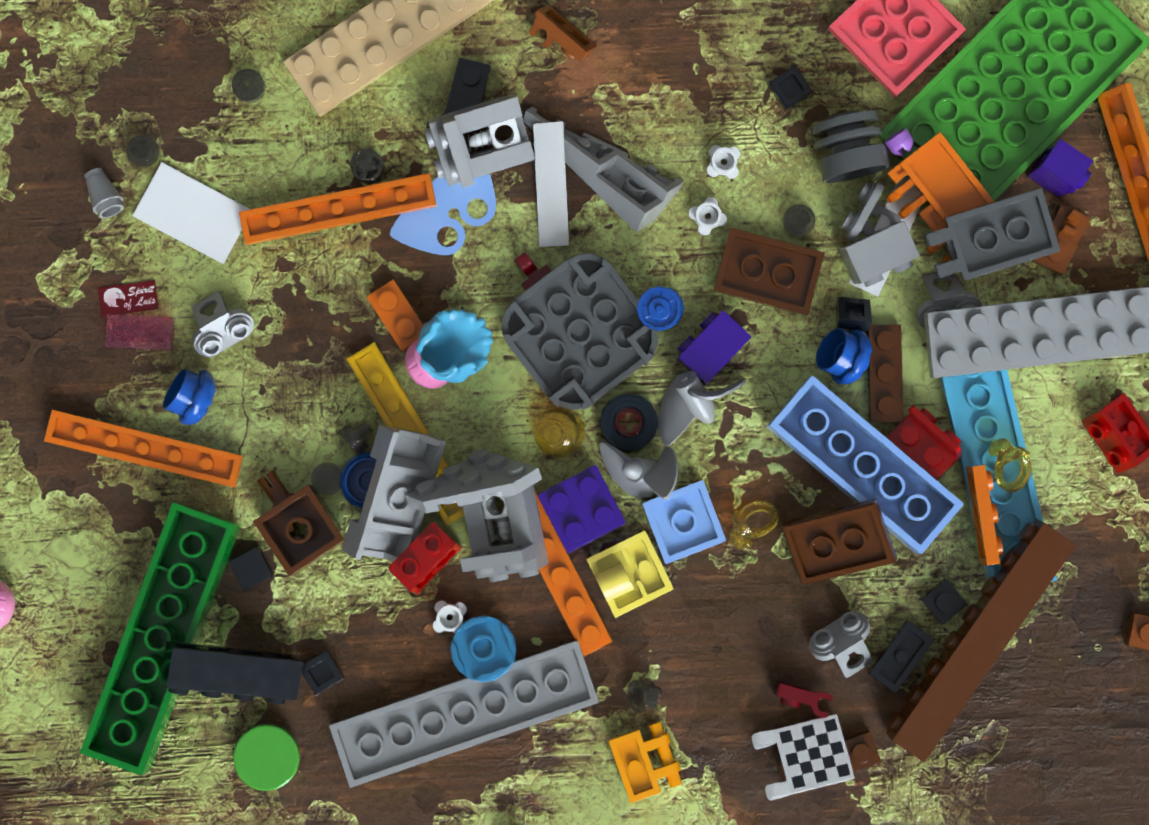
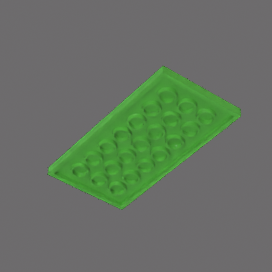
M1011 0L882 129V133L877 137L885 142L894 133L906 127L912 135L913 148L910 152L905 150V155L898 156L903 161L937 133L941 132L995 201L1149 46V38L1110 0Z

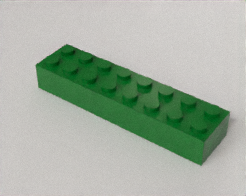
M172 502L81 747V754L141 776L151 770L178 694L168 692V688L160 681L166 641L189 644L198 643L241 527L240 523L182 502Z

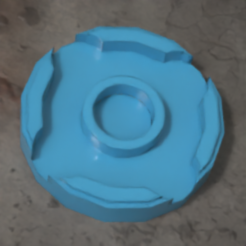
M485 615L472 617L462 623L456 630L450 646L452 661L458 671L470 680L478 682L494 681L505 675L513 665L517 652L515 637L508 626L498 619Z

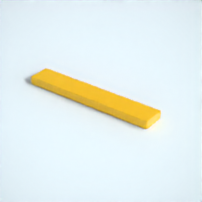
M375 342L346 358L386 426L429 434ZM443 455L436 477L441 475L442 471L449 466ZM457 502L440 504L441 508L437 511L446 526L464 516L463 506L458 507Z

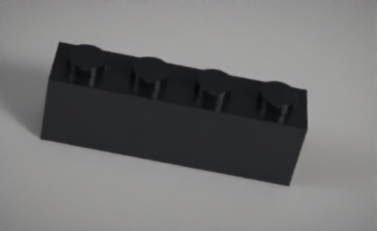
M166 641L160 681L168 688V692L179 695H187L189 690L201 691V695L211 698H220L221 694L224 693L234 694L233 697L235 699L243 701H253L255 696L265 697V701L270 703L285 704V700H297L303 661L293 654Z

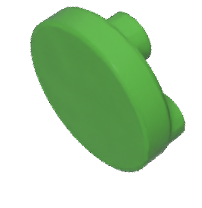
M269 723L254 726L246 731L236 743L233 754L234 767L240 779L248 786L262 791L278 789L288 783L298 770L300 763L299 745L295 737L290 733V730L284 726Z

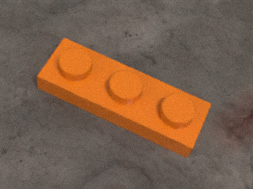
M985 465L966 467L980 564H1000L999 556L1003 555V544L1001 537L996 536L994 523H998V511L995 503L991 504L989 491L993 490L992 474L990 471H986Z

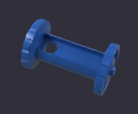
M650 288L642 294L638 301L637 312L639 319L649 329L657 331L670 329L677 325L683 317V300L671 288Z

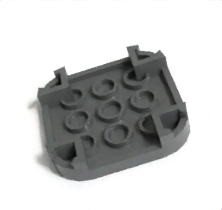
M591 253L576 254L564 260L514 298L505 308L501 320L502 334L510 349L548 399L557 407L568 410H584L594 405L595 401L644 364L647 365L655 356L654 353L658 344V331L649 329L639 319L637 298L607 260Z

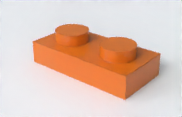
M394 279L367 296L368 301L402 352L419 339L423 323Z

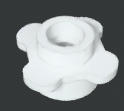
M718 145L712 146L708 152L711 160L710 165L707 167V173L711 177L718 175L727 176L729 179L737 177L739 173L737 168V159L740 157L739 149L736 147L720 148ZM722 159L727 161L725 165L721 164Z
M708 197L705 203H702L699 207L693 206L689 210V217L695 220L698 225V232L704 236L709 235L713 228L724 226L727 222V216L721 213L718 201L713 197ZM705 214H710L711 218L706 219Z
M443 600L438 601L434 607L437 615L436 620L433 622V629L438 633L453 631L455 634L456 630L463 623V615L467 611L465 604L462 602L447 604ZM448 614L453 616L452 620H447Z

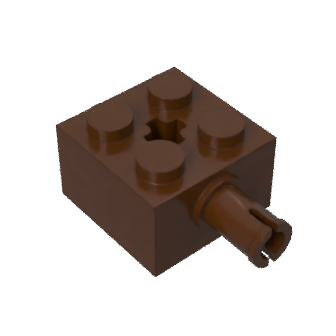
M272 470L266 474L267 478L261 477L257 480V483L260 484L272 502V509L255 519L253 523L290 577L296 575L344 543L346 534L314 485H306L296 493L289 494L277 476L276 471ZM297 523L300 525L307 524L306 538L295 535V532L298 530Z

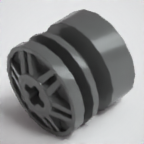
M850 111L837 114L810 128L812 137L824 138L815 142V150L831 151L830 155L818 161L823 183H836L880 172L890 166L886 146L884 144L869 143V140L882 133V129L879 126L868 127L878 122L879 116L877 111Z

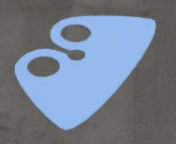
M490 174L474 178L475 184L463 188L461 183L448 186L446 178L439 179L437 177L432 181L437 207L401 214L391 228L390 236L405 245L438 255L454 254L464 244L465 230L456 219H451L448 216V212L452 208L458 209L463 221L471 226H481L488 223L496 211V197ZM477 198L485 201L488 208L486 215L480 219L472 218L467 212L468 203ZM447 226L454 228L458 234L457 242L450 247L442 246L437 239L439 230Z

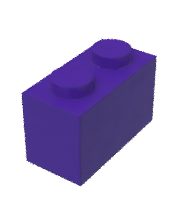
M1059 139L1042 153L1027 177L1060 198L1068 192L1072 194L1077 188L1081 189L1091 175L1088 168L1093 160L1062 139Z
M724 310L718 316L712 312L699 325L703 329L702 333L696 339L690 335L677 348L682 353L677 360L688 371H694L704 386L751 338Z

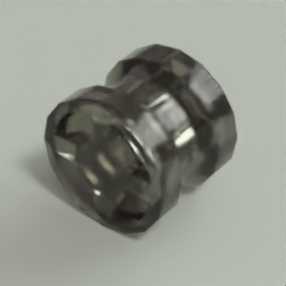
M364 148L358 150L351 159L350 167L352 173L359 182L371 185L382 179L385 173V165L381 156L376 151Z

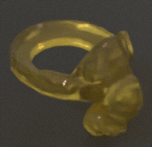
M1005 438L993 440L988 451L991 456L998 455L995 464L996 482L1000 488L1007 492H1016L1022 489L1027 484L1031 475V461L1028 457L1030 452L1022 447L1017 448ZM1018 460L1021 467L1018 478L1011 483L1005 482L1003 478L1005 465Z
M755 501L747 504L740 511L735 510L732 518L734 522L733 528L729 536L730 543L736 546L737 549L751 548L753 543L750 539L759 538L772 531L779 520L778 511L775 506L767 501ZM762 511L771 516L770 522L763 528H751L746 524L747 518L755 512Z

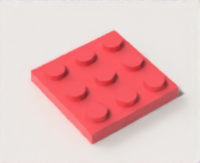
M856 0L828 27V30L896 98L960 37L966 28L938 0Z

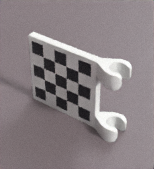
M837 714L752 735V743L755 749H762L777 744L787 780L766 786L765 792L768 800L772 801L792 794L855 779Z

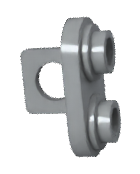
M878 181L876 184L872 183V185L867 182L864 184L857 196V200L861 202V210L856 213L850 211L841 226L842 229L846 230L847 239L854 242L860 232L867 236L875 232L871 222L867 221L869 215L883 214L889 218L890 225L901 221L899 215L876 203L885 187L884 184Z
M936 273L923 277L924 284L932 300L924 302L918 308L916 316L919 324L925 328L924 312L982 306V303L975 293L964 291L956 273L942 278H937ZM939 280H948L952 285L949 287V291L943 292L941 288L935 287L934 283Z
M215 292L191 308L199 327L192 337V344L195 351L201 356H216L248 337L253 331L254 321L251 314L244 309L228 311L220 292ZM217 304L213 310L215 314L210 317L207 314H202L208 305Z
M847 612L823 629L816 631L809 641V649L818 660L828 661L835 658L843 675L848 678L873 662L863 641L870 632V623L861 612ZM853 652L862 654L861 659L856 664L847 665L850 659L849 654Z

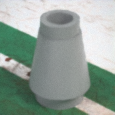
M102 168L88 171L84 178L93 212L98 213L102 219L119 214L124 208L122 204L123 197L103 172Z

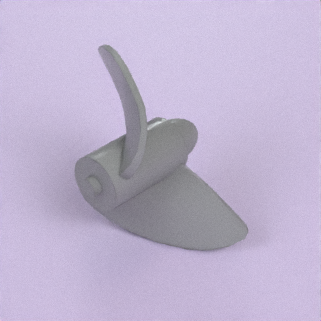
M686 371L677 375L667 388L659 410L658 433L663 444L670 446L694 419H699L705 424L712 423L715 418V404L713 400L740 388L746 382L745 378L723 389L707 392L694 371Z
M605 441L599 443L602 460L613 480L629 495L645 498L656 493L662 499H667L673 492L678 477V461L673 448L665 447L659 460L639 457L631 459Z

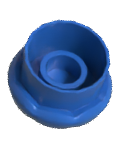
M836 328L830 331L823 338L816 352L817 367L822 371L830 373L832 380L837 384L847 385L859 380L863 372L868 368L872 354V345L868 335L860 329L846 331Z
M186 368L182 369L171 383L165 395L163 408L179 415V421L182 424H196L207 414L216 392L214 377L207 370H201L197 374Z
M371 452L360 453L352 457L343 467L340 476V487L345 499L352 506L361 510L377 461L370 457Z

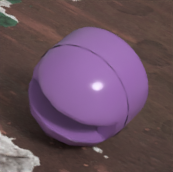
M906 127L894 133L884 142L888 149L898 156L905 155V150L910 152L913 148V138Z

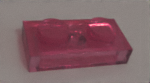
M107 314L105 347L173 351L175 318Z

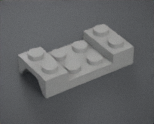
M379 425L370 457L377 461L359 520L351 519L342 547L343 552L360 560L362 556H369L394 562L418 537L425 513L409 507L405 495L415 490L419 483L436 478L446 445L445 441L429 434Z

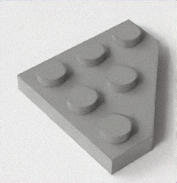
M481 449L469 454L468 459L458 465L446 467L442 474L436 478L419 483L415 490L405 496L409 507L424 513L439 511L441 508L440 504L457 502L458 507L484 502V495L502 493L503 498L517 495L542 480L539 468Z

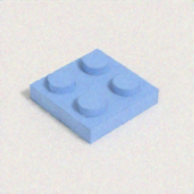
M703 480L673 491L667 499H662L659 496L642 503L665 564L726 541Z

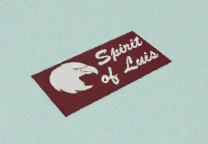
M155 280L98 288L102 317L159 309Z

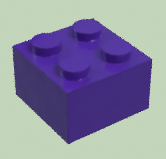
M596 465L537 495L567 553L626 524Z

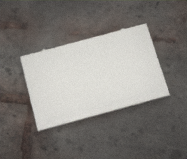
M161 162L132 216L224 264L242 231L239 212L251 209L238 203L237 200H232L181 173L180 170H176Z

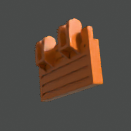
M941 132L937 133L887 172L895 184L906 175L909 176L907 181L886 197L889 203L895 202L902 197L903 193L915 185L922 195L901 208L898 215L901 219H904L928 201L930 205L919 212V215L932 231L947 227L944 217L995 202ZM946 242L931 247L927 246L925 249L929 254L935 253ZM950 254L943 257L939 263L951 260Z

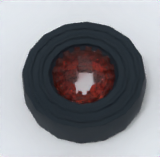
M632 393L618 395L611 399L602 410L600 418L601 433L605 440L618 450L625 452L640 450L647 446L656 434L658 427L657 413L652 404L642 396ZM627 413L632 414L634 420H638V426L632 427L631 432H626L625 426L619 424L620 419H625Z

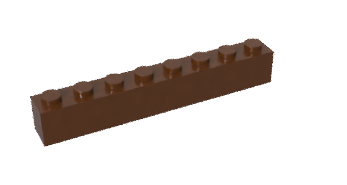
M1035 518L1033 523H1027L1019 535L1021 540L1015 549H1010L1003 556L1000 562L1002 567L995 577L992 576L985 582L981 589L982 596L978 602L971 604L966 609L962 617L964 621L957 632L952 631L948 635L943 645L945 649L938 659L933 658L925 669V678L919 686L914 685L906 697V705L901 712H895L887 724L888 731L886 733L889 738L923 762L927 760L1076 547L1075 543Z

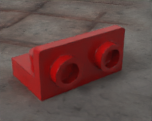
M1125 393L1116 396L1097 412L1082 420L1089 435L1097 443L1106 456L1107 461L1117 473H1122L1136 467L1149 457V427Z
M912 405L908 409L909 415L886 438L938 481L962 456V450L959 446L961 441L950 430L946 429L943 432L935 425L937 422L936 418L928 410L922 408L919 411Z
M432 522L398 556L388 569L410 592L418 594L463 547L454 538L447 535L436 523Z

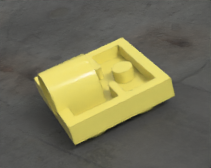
M645 530L587 558L590 568L615 618L674 589Z

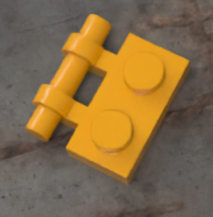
M661 721L648 725L652 735L650 739L643 741L639 729L608 739L630 803L661 793L658 779L667 777L670 788L682 784L679 775L681 768L678 760L674 761L669 746L671 739L668 732H664ZM657 749L662 765L653 769L647 752Z

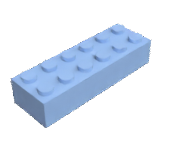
M813 375L809 376L766 426L855 503L877 498L887 530L916 554H922L964 505L963 502Z

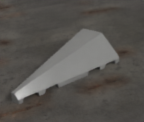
M534 107L527 109L523 117V122L531 130H533V124L550 122L538 115L537 109ZM563 122L565 163L635 232L652 223L681 189L684 181L680 178L675 177L671 181L657 174V167L649 164L645 168L629 159L628 153L585 132L582 136H579L565 129L566 123Z

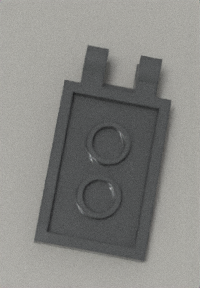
M1042 188L944 217L947 227L924 233L927 246L931 247L946 242L951 256V260L933 265L937 278L960 272L962 279L965 281L1060 252Z

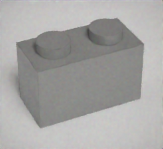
M905 221L891 224L839 248L853 283H864L865 287L884 280L882 274L893 269L896 274L912 267L911 260L920 257Z

